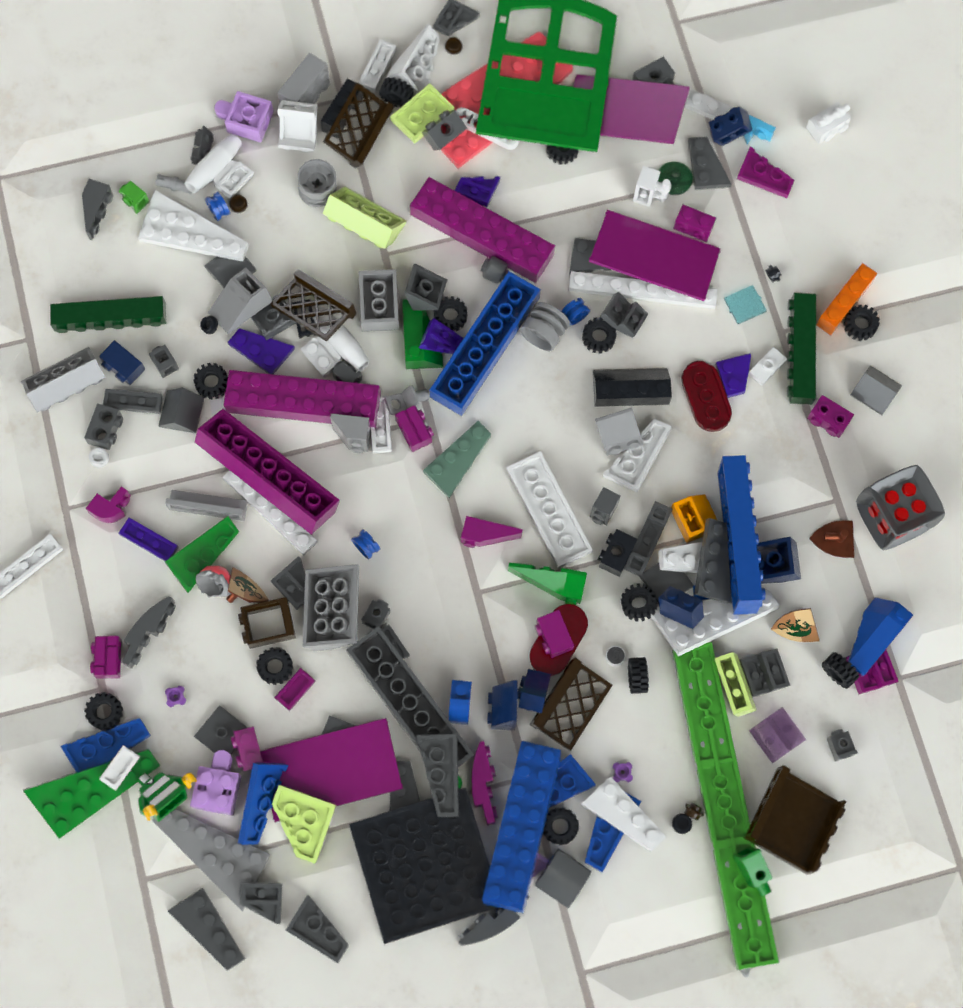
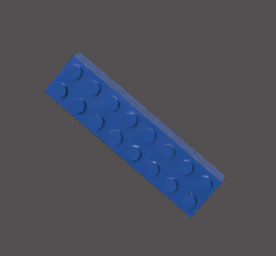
M508 271L430 388V398L462 416L539 300L541 289Z
M746 455L722 456L717 473L723 522L727 523L733 615L757 614L759 608L762 607V601L765 600L766 595L765 588L761 587L763 571L759 570V563H761V553L757 551L759 536L758 533H755L754 529L757 524L756 515H753L752 509H754V498L750 496V491H752V480L748 479L750 463L746 462Z
M521 741L482 898L484 904L524 913L561 759L560 749Z

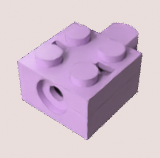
M237 91L233 103L219 100L215 104V112L218 118L225 120L228 133L261 143L273 115V107L271 101Z
M220 750L214 754L211 768L199 766L190 805L193 809L233 816L242 776L239 773L230 772L233 758L227 751Z

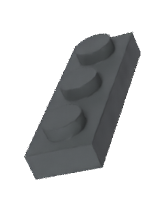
M105 389L103 405L121 411L160 414L163 395Z

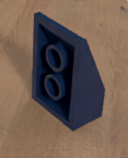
M784 537L759 542L757 545V551L761 553L759 570L763 571V581H761V584L783 583L801 579L797 542L794 539Z
M518 680L492 687V692H488V704H492V711L488 712L487 724H491V730H515L517 722Z

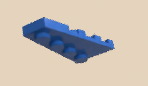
M138 718L110 730L98 732L87 738H81L73 743L61 745L60 747L74 770L78 772L112 761L123 745L132 749L151 735L142 720Z
M571 754L559 763L549 808L596 786Z
M253 763L238 843L242 845L259 844L268 820L266 818L267 812L273 807L272 799L276 788L282 783L280 778L283 771L286 772L287 764Z

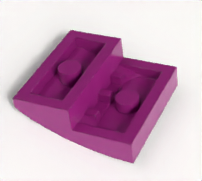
M887 649L864 676L860 673L858 674L859 678L854 683L860 695L899 682Z

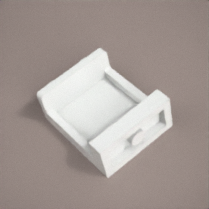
M281 100L278 107V115L280 116L278 148L313 152L317 143V104Z

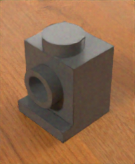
M166 345L158 346L149 353L162 378L179 369Z
M342 361L333 367V378L336 381L360 383L363 380L362 373L360 371L357 372L351 364L347 365Z
M380 599L377 602L372 600L361 619L362 624L372 629L378 626L382 629L390 614L388 603ZM374 610H379L380 614L376 616L373 612Z
M840 729L831 732L832 736L827 741L835 762L852 757L858 753L849 731L843 732ZM840 740H844L845 747L840 745Z

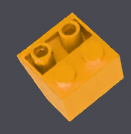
M705 494L689 496L673 503L671 507L673 517L686 544L703 537L706 519L712 518L717 520Z

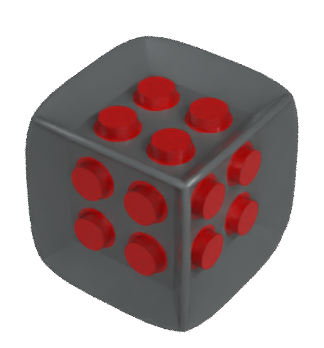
M918 465L906 467L876 481L871 486L865 488L856 500L859 513L866 527L883 551L897 547L935 527L945 516L944 507L925 472Z

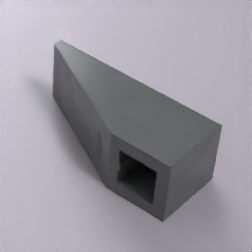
M88 179L82 193L85 229L90 240L93 239L94 235H97L99 223L106 215V207L113 199V193L108 184Z

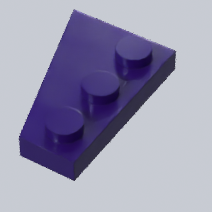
M240 328L228 341L229 346L267 374H274L295 350V346L271 338L266 340L262 335Z

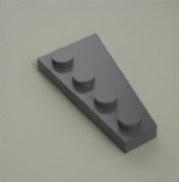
M457 734L416 735L437 816L459 817Z

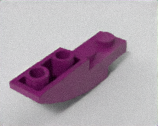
M484 741L479 743L473 762L472 797L474 808L483 807L488 826L495 824V819L498 818L496 807H492L490 799L493 798L491 787L486 786V784L493 783V777H496L494 765L489 764L488 758L491 757L489 745L485 746Z

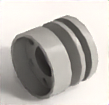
M313 159L305 162L300 167L298 172V189L302 201L313 207H323L326 205L329 195L336 192V172L327 161Z
M539 302L534 310H532L531 317L527 318L521 326L520 332L527 341L539 349L553 351L559 342V336L565 333L570 322L559 309L545 302Z

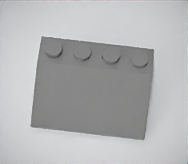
M358 564L305 570L303 647L313 651H322L357 643Z

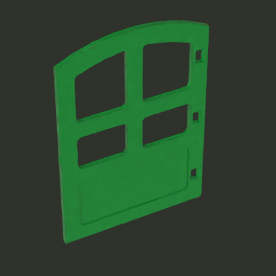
M499 0L476 134L598 152L617 15L584 0ZM533 8H549L551 10L545 46L506 40L511 11ZM565 11L584 16L602 25L599 52L597 54L564 50L558 47L563 13ZM500 16L506 17V23L500 22ZM504 55L541 60L543 65L540 80L536 82L501 76L502 57ZM493 61L499 62L498 69L492 68ZM564 63L594 68L596 72L593 89L589 90L554 84L555 64ZM484 108L491 109L490 115H483Z

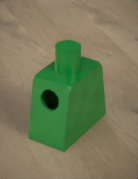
M748 847L732 855L748 886L757 888L760 896H765L772 892L768 881L772 880L773 877L760 849Z

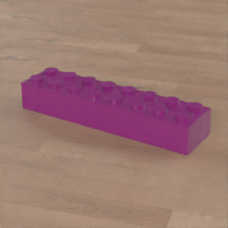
M430 177L427 178L410 204L411 216L488 258L495 256L505 261L508 269L534 283H537L554 256V244Z
M229 370L223 406L228 413L327 424H332L331 414L369 418L370 428L375 427L376 429L381 391L379 385Z
M225 409L220 410L198 428L194 443L311 535L335 514L340 502L336 496Z

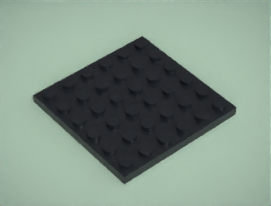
M466 787L459 789V817H438L433 798L349 824L384 944L499 908L484 904L482 901L490 865Z

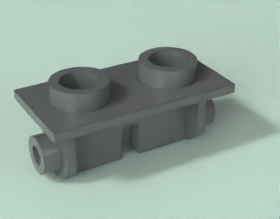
M205 126L195 132L194 146H199V148H193L190 159L194 165H197L211 150L214 134Z

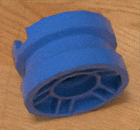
M218 191L212 197L208 196L205 198L209 210L215 215L214 218L217 221L221 220L222 216L231 214L226 202Z
M578 298V301H571L561 311L568 318L570 326L579 323L590 313L589 307L584 305L585 302L582 298Z
M362 529L357 537L354 536L351 541L364 557L370 559L373 557L372 554L374 552H378L381 549L377 542L372 539L373 537Z

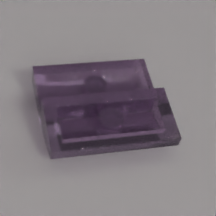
M783 707L749 730L772 764L807 740Z

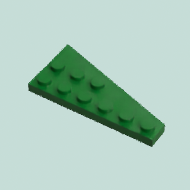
M146 749L136 752L140 757L117 790L99 780L111 763L109 761L99 766L90 767L56 780L23 789V792L60 839L135 785L143 774H150L160 767V764L150 750Z

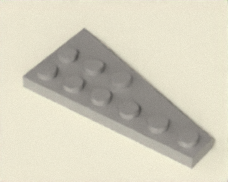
M176 809L159 823L153 818L152 821L243 911L245 907L239 904L240 883H257L270 854L251 845H242L238 843L237 838Z

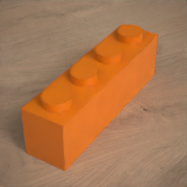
M862 263L820 316L816 326L832 335L847 316L850 309L855 306L872 284L878 273Z

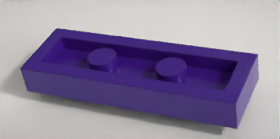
M131 518L127 519L118 533L123 538L163 561L172 557L179 548L178 545Z

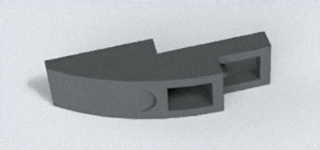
M167 597L155 604L141 616L129 631L124 640L130 646L122 660L125 666L132 669L134 665L139 663L143 647L146 648L150 642V634L158 637L159 633H163L167 625L165 621L169 615L173 614L176 607L173 598Z
M500 908L495 913L497 916L495 919L489 913L486 916L481 914L474 921L476 926L472 930L467 928L459 935L461 940L458 943L464 946L490 939L505 931L521 917L515 911Z

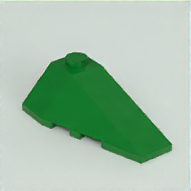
M402 299L406 370L443 368L442 352L419 348L430 322L426 310L413 311L408 300Z
M509 563L508 571L565 601L566 604L576 605L581 603L587 572L561 568V571L557 572L551 569V567L546 566L539 570L533 565Z

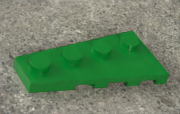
M227 516L166 560L165 564L185 591L189 593L196 584V575L206 566H211L240 531L229 516Z

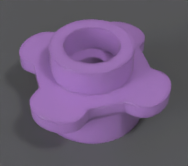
M178 686L177 688H167L165 690L169 707L186 703L184 687Z
M616 762L613 764L615 772L613 780L615 782L632 781L631 763L620 764Z

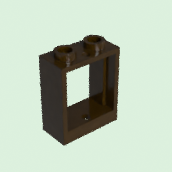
M287 597L240 607L241 613L238 614L240 625H244L245 632H242L244 644H248L250 649L296 639ZM281 608L286 633L253 640L248 615Z

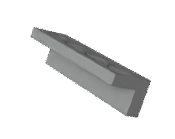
M171 490L170 498H166L165 503L168 509L172 511L220 518L229 516L230 519L245 521L248 506L246 500Z

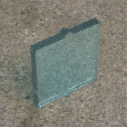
M753 285L724 298L730 309L729 313H732L737 324L767 312L761 301L762 297L757 294Z

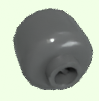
M492 256L485 259L480 271L483 272L482 275L485 279L497 284L504 279L509 270H507V263Z

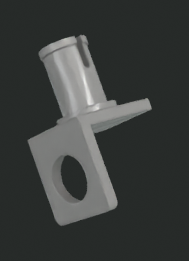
M409 386L402 393L387 396L384 400L389 414L394 415L417 405L421 401L429 400L430 395L427 389L415 391L413 386ZM392 400H397L400 403L399 409L392 407Z

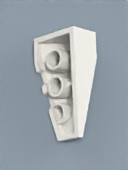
M430 24L425 26L395 62L387 75V78L390 77L392 79V77H395L396 80L399 78L402 82L406 81L407 85L410 84L411 88L414 89L413 96L431 82L429 76L434 68L432 61L433 57L436 56L440 37Z

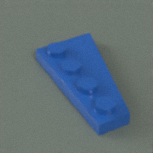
M626 793L639 807L641 801ZM596 816L584 863L603 873L624 833L604 819Z

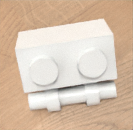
M837 102L809 119L806 129L818 144L824 140L825 142L833 138L834 134L842 133L849 127L848 124L851 119L847 113L850 110L849 105L846 103L841 106Z
M643 166L636 185L633 202L649 207L653 198L659 199L660 202H665L669 197L671 189L670 180L665 179L663 182H658L660 171L653 167Z

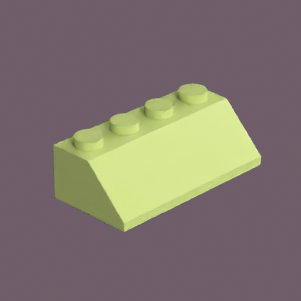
M343 187L330 194L323 214L329 220L340 223L345 229L356 232L361 238L368 239L374 242L377 247L384 249L393 244L407 222L347 187Z

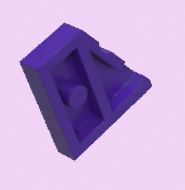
M495 176L494 179L461 177L454 191L482 206L488 207L500 182V177Z
M433 318L427 326L419 348L454 354L463 337Z
M751 353L716 362L715 365L727 398L745 393Z

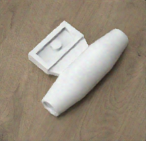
M231 134L215 145L195 166L185 181L187 189L196 193L213 181L216 189L231 199L254 173L240 161L232 160L242 145L241 140Z
M329 315L319 316V322L330 320ZM330 325L320 327V331L324 334L330 330ZM344 325L327 342L320 337H314L300 349L324 378L333 371V367L341 361V358L351 364L357 371H362L370 363L357 340Z

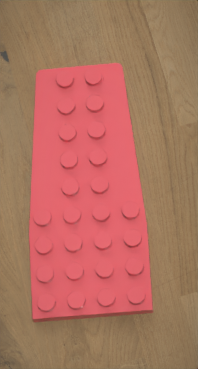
M537 32L521 43L545 46L547 38L541 32ZM504 55L502 57L500 75L537 82L541 78L543 62L537 59ZM493 61L492 68L498 69L499 62ZM556 63L553 83L556 85L560 84L572 73L573 65ZM487 64L441 94L454 106L455 111L459 108H467L479 114ZM484 108L483 115H490L491 109ZM442 124L441 131L445 134L446 127ZM466 129L440 150L459 169L493 142Z

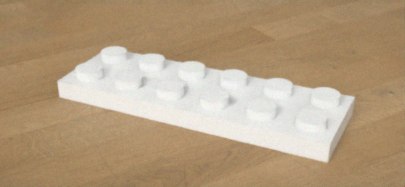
M541 451L508 466L506 470L558 569L592 553L593 549Z

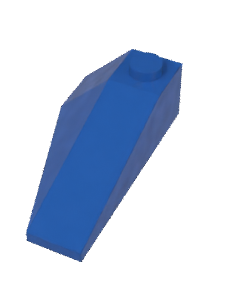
M875 597L863 612L862 622L858 628V635L848 662H851L856 671L864 676L914 614L899 602Z

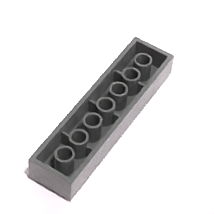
M379 626L346 649L347 654L420 753L421 750L416 735L457 734L458 767L474 756L473 752Z

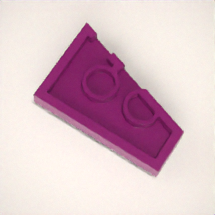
M751 146L737 176V180L784 198H788L795 181L781 169L771 165L767 158L757 154Z

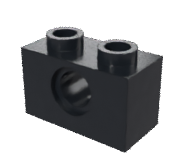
M616 529L614 534L610 533L606 541L608 547L606 551L602 549L598 560L601 561L599 568L620 577L637 542V538ZM619 549L621 551V555L615 556L612 554L611 550Z

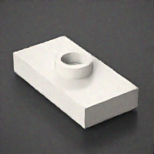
M773 347L748 374L762 386L787 361V358Z
M123 745L99 780L117 790L140 756Z

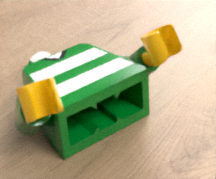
M191 772L186 773L183 777L158 773L151 778L148 774H143L138 780V783L142 786L139 789L140 797L138 799L140 813L146 817L147 821L153 816L159 823L188 798L185 787L190 789L192 787L191 783L196 782L197 779Z

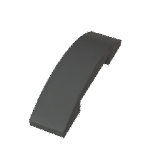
M654 502L624 567L625 570L642 577L672 512V508L659 502Z

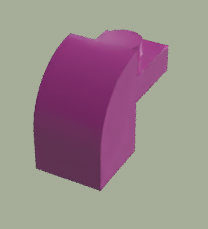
M122 486L110 501L97 493L85 509L90 515L101 522L114 523L125 516L121 508L127 506L131 495Z

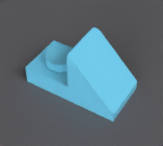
M749 115L753 131L743 135L746 144H749L753 134L762 140L770 142L776 127Z

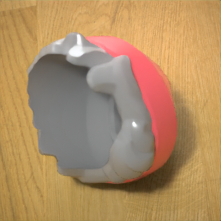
M206 566L196 575L198 588L201 590V593H206L208 598L231 595L227 591L231 576L226 568L222 566Z

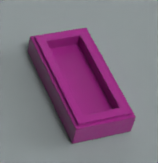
M300 668L274 698L290 711L316 681Z

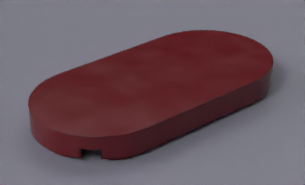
M704 361L690 363L683 371L681 382L695 422L705 431H720L729 424L732 409L718 371L714 366Z
M564 604L554 610L560 611L574 644L573 650L551 658L550 654H546L543 649L542 643H544L542 635L538 636L529 655L530 663L534 670L554 676L560 674L566 668L588 628V619L585 612L576 605Z

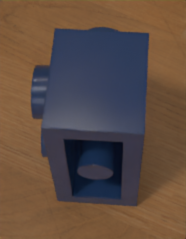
M734 107L729 112L716 116L714 120L708 122L713 141L721 146L753 131L748 111L741 107Z
M115 340L99 355L102 367L108 372L112 370L115 373V377L121 383L126 382L131 385L145 370L143 363Z
M671 586L659 597L660 614L691 629L704 618L703 600Z
M528 669L527 675H522L517 693V699H520L518 708L542 713L551 674Z

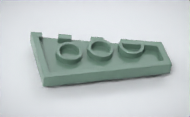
M477 421L423 470V473L450 499L453 491L460 484L463 476L470 469L474 460L490 439L491 433Z

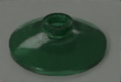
M668 162L659 169L660 177L658 182H663L665 179L670 180V195H681L690 189L693 175L685 164Z

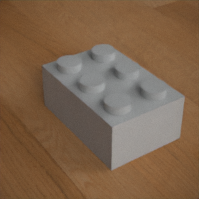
M309 53L278 91L279 102L286 100L315 104L321 92L325 91L330 84L327 63Z
M396 269L359 271L362 332L399 330Z

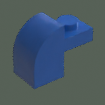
M452 680L448 719L450 723L468 725L472 682Z

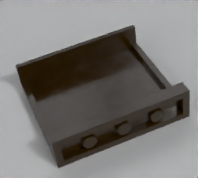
M783 765L776 769L744 839L809 875L819 870L822 863L820 859L830 846L828 841L837 831V821L845 813L846 809L844 806L846 801H837L789 773L790 768Z

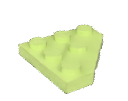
M278 785L272 806L281 821L296 857L316 864L336 804Z

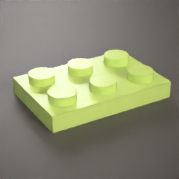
M428 84L391 115L390 120L415 144L424 137L422 132L426 130L425 126L433 120L436 122L440 119L439 115L446 110L453 111L454 106L431 84Z

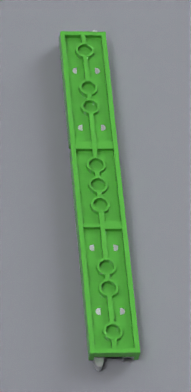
M710 642L680 656L676 654L674 649L672 653L693 757L697 764V776L710 840L713 843V855L736 968L741 970L744 977H748L750 974L749 968L779 963L766 897L760 896L757 888L748 886L732 856L748 847L755 848V845L744 839L750 826L719 673L714 659L713 645Z

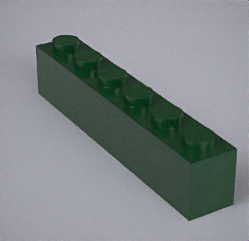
M794 293L792 298L788 300V310H791L787 321V326L790 327V333H788L787 344L790 345V351L787 353V362H790V368L787 370V379H790V386L787 387V397H790V404L812 405L816 399V294Z
M163 296L50 304V325L54 332L67 333L74 330L84 332L88 329L98 331L105 330V328L123 329L130 326L141 328L144 325L158 327L161 324H166V303Z

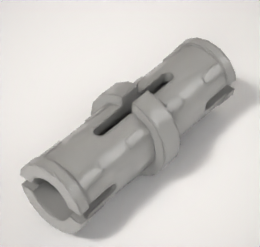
M160 174L157 175L156 186L170 188L175 192L178 190L189 194L193 193L187 189L185 181L179 180L178 177L171 178Z

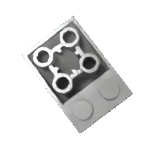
M244 268L230 279L208 313L210 316H214L218 324L229 334L273 300L266 287L247 268Z

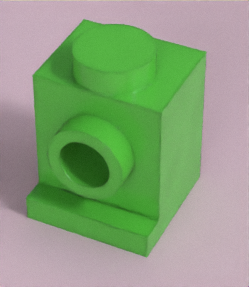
M131 180L119 190V193L123 196L122 200L129 207L132 205L136 214L149 203L147 194Z

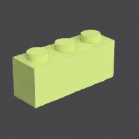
M731 652L714 658L733 715L740 717L757 711L738 655Z

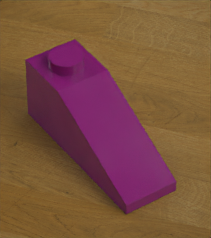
M466 516L461 534V543H464L463 545L466 547L475 548V546L482 547L521 538L523 529Z

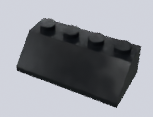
M667 368L593 370L595 407L670 404L672 391L671 379Z

